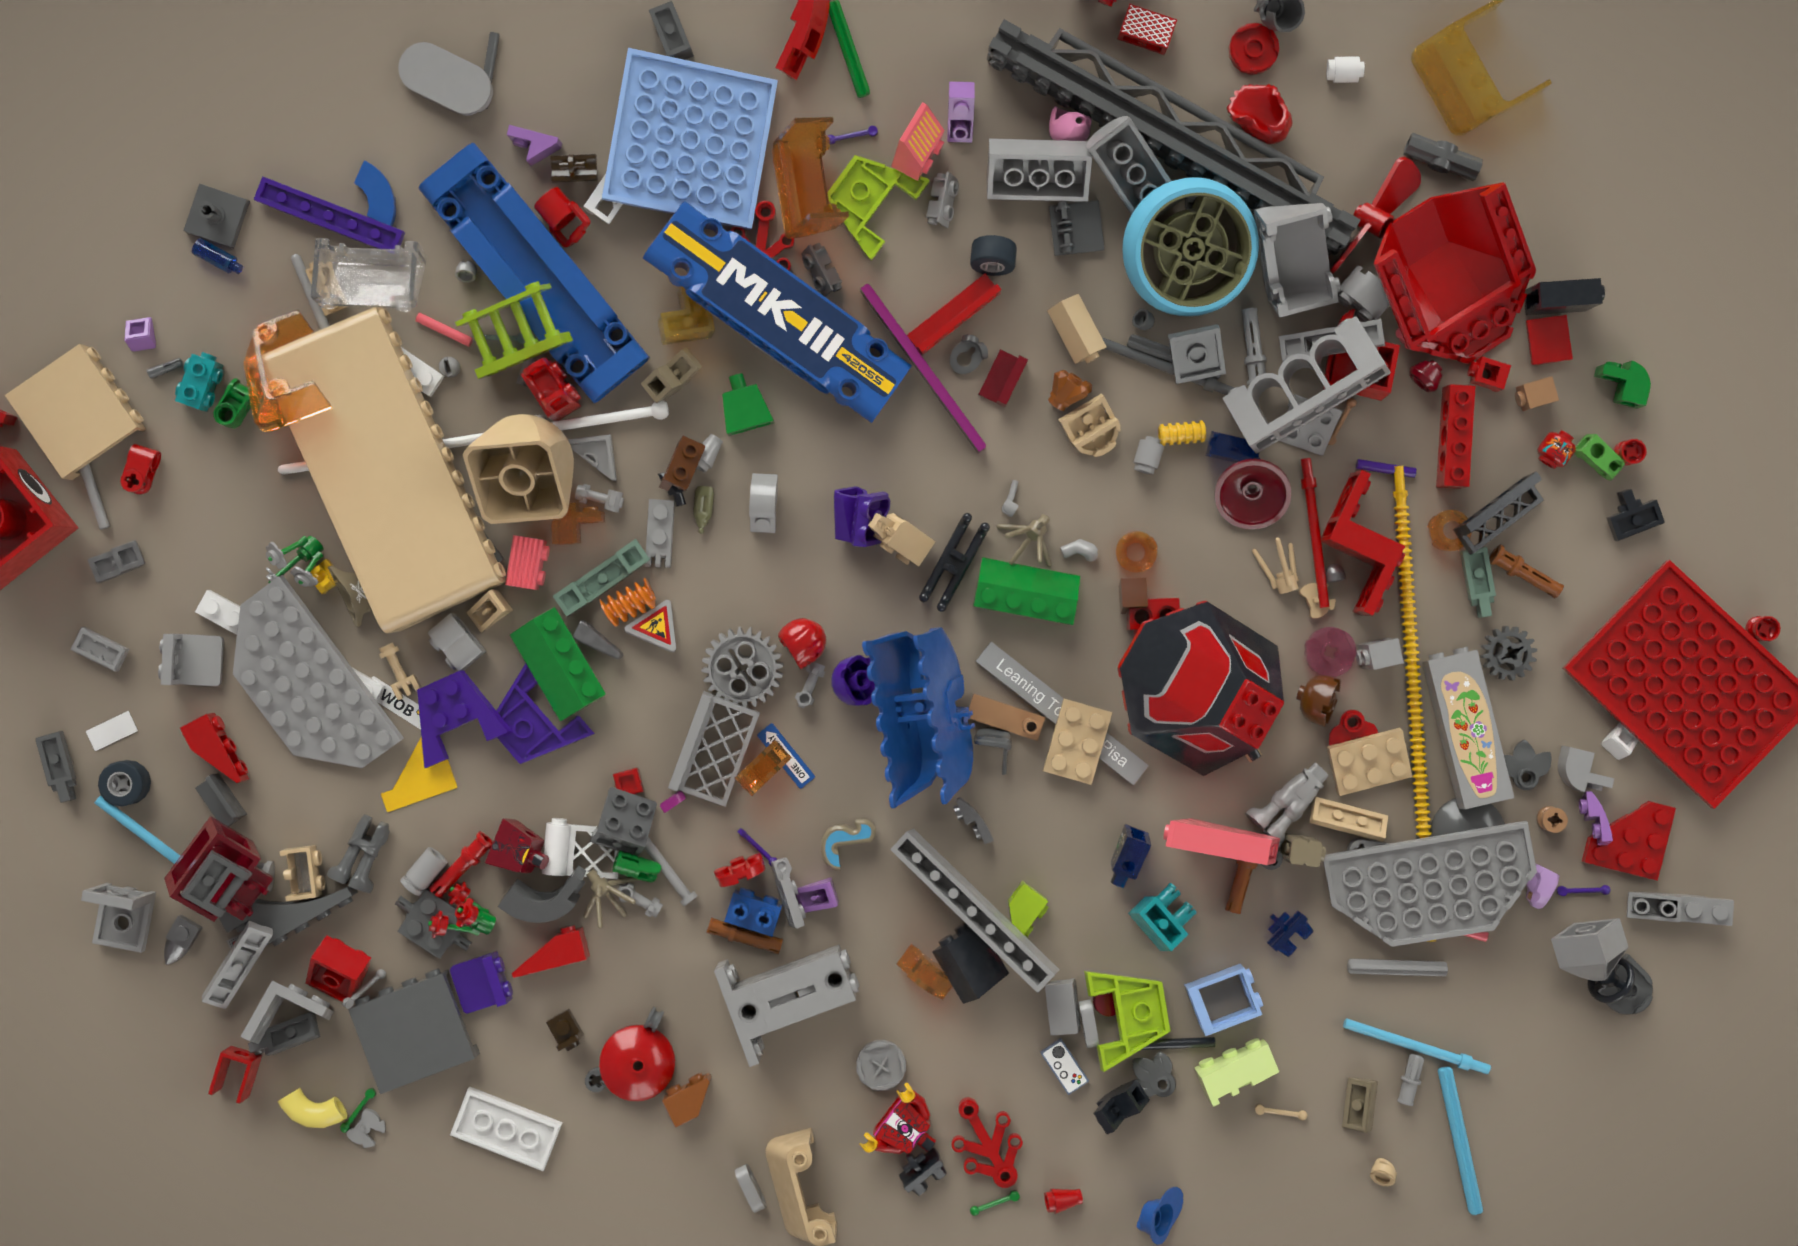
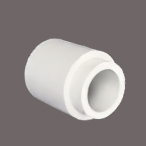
M1334 57V59L1327 61V80H1333V83H1358L1359 77H1364L1365 65L1364 62H1360V57Z

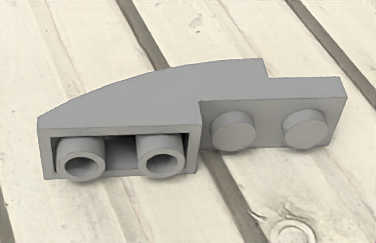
M1628 892L1627 918L1733 925L1734 900L1685 894Z

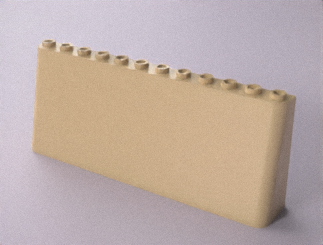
M375 306L271 350L260 356V362L380 628L385 633L403 631L506 582L504 577L506 572L503 565L497 562L494 555L496 552L492 541L487 539L483 531L485 530L484 522L474 511L475 503L472 496L465 491L463 486L464 478L461 472L456 470L452 462L454 456L442 440L444 437L443 431L433 420V409L430 403L424 400L421 393L423 387L411 371V368H413L412 362L402 351V340L398 333L393 331L390 324L392 318L387 309Z

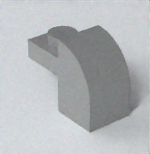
M752 474L749 505L750 532L776 533L777 474Z
M1567 746L1561 747L1558 759V772L1562 781L1568 787L1582 792L1586 791V787L1602 791L1603 786L1613 787L1614 778L1590 773L1595 753Z

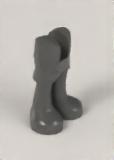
M364 814L347 843L349 847L343 859L337 866L329 869L327 876L339 883L347 884L354 862L362 849L364 855L348 886L371 893L374 884L369 879V873L381 846L386 843L390 831L389 824L381 821L373 837L367 835L373 818Z

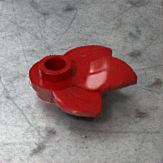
M1347 710L1341 715L1339 724L1331 729L1329 746L1377 734L1378 729L1374 724L1365 721L1361 712ZM1351 717L1356 720L1355 725L1352 727L1348 725V720Z

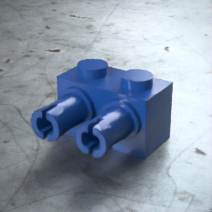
M740 888V891L735 889L724 922L772 937L783 904L778 903L779 899L765 895L764 898L755 896V892L750 889Z

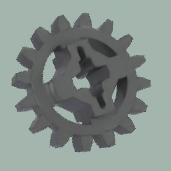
M1502 626V632L1499 629H1493V637L1485 636L1488 644L1480 646L1486 650L1484 654L1480 655V658H1486L1487 660L1483 667H1491L1492 669L1489 674L1494 676L1498 674V679L1505 680L1506 676L1509 680H1515L1516 675L1522 678L1525 677L1523 670L1531 671L1532 667L1529 663L1537 661L1536 658L1532 657V653L1537 652V648H1531L1530 646L1534 639H1526L1528 632L1522 631L1519 633V627H1512L1510 630L1508 626ZM1507 636L1516 638L1518 642L1511 643ZM1507 649H1513L1509 654L1510 658L1504 657L1508 653ZM1505 663L1511 670H1505L1498 665Z

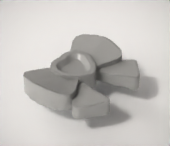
M365 1108L357 1125L347 1131V1136L352 1142L363 1144L364 1148L375 1146L376 1142L367 1133L371 1131V1128L384 1133L386 1131L385 1121H380V1116L376 1111Z

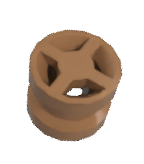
M1545 806L1538 811L1537 823L1546 831L1558 833L1566 828L1568 817L1559 808Z

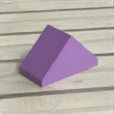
M831 877L797 888L798 894L796 897L798 903L803 906L805 913L838 906L839 900Z

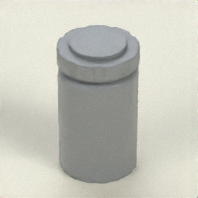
M428 847L407 871L406 876L401 878L400 882L408 891L420 896L423 890L429 886L446 866L448 861L437 850Z

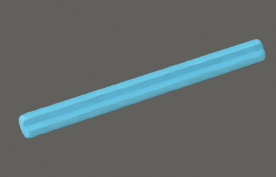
M1449 1066L1441 1067L1438 1069V1075L1468 1211L1471 1215L1483 1213V1206L1453 1069Z

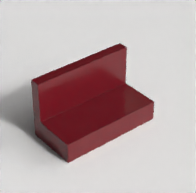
M1000 349L978 395L1006 407L1028 359L1020 355L1016 357Z

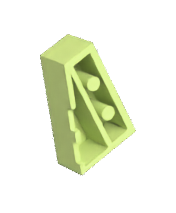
M1252 1039L1245 1043V1047L1237 1050L1236 1048L1228 1049L1222 1053L1223 1056L1216 1059L1212 1057L1203 1059L1199 1062V1066L1194 1067L1204 1093L1213 1107L1220 1104L1218 1098L1228 1093L1231 1096H1235L1240 1093L1239 1088L1248 1084L1254 1086L1279 1073L1269 1045L1264 1039Z

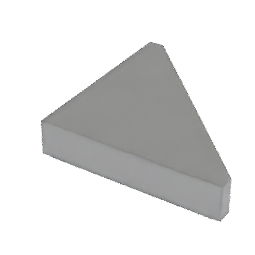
M610 434L568 439L573 451L610 480L617 481L612 436Z

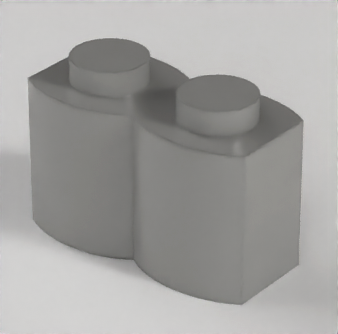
M450 613L428 632L431 637L429 639L430 644L437 651L442 650L447 657L445 661L453 670H466L487 652L455 613Z

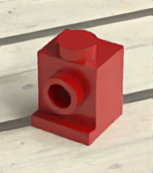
M1482 356L1476 362L1472 361L1467 373L1471 377L1469 383L1491 389L1494 392L1504 390L1512 365ZM1483 370L1488 372L1489 376L1487 379L1482 377Z

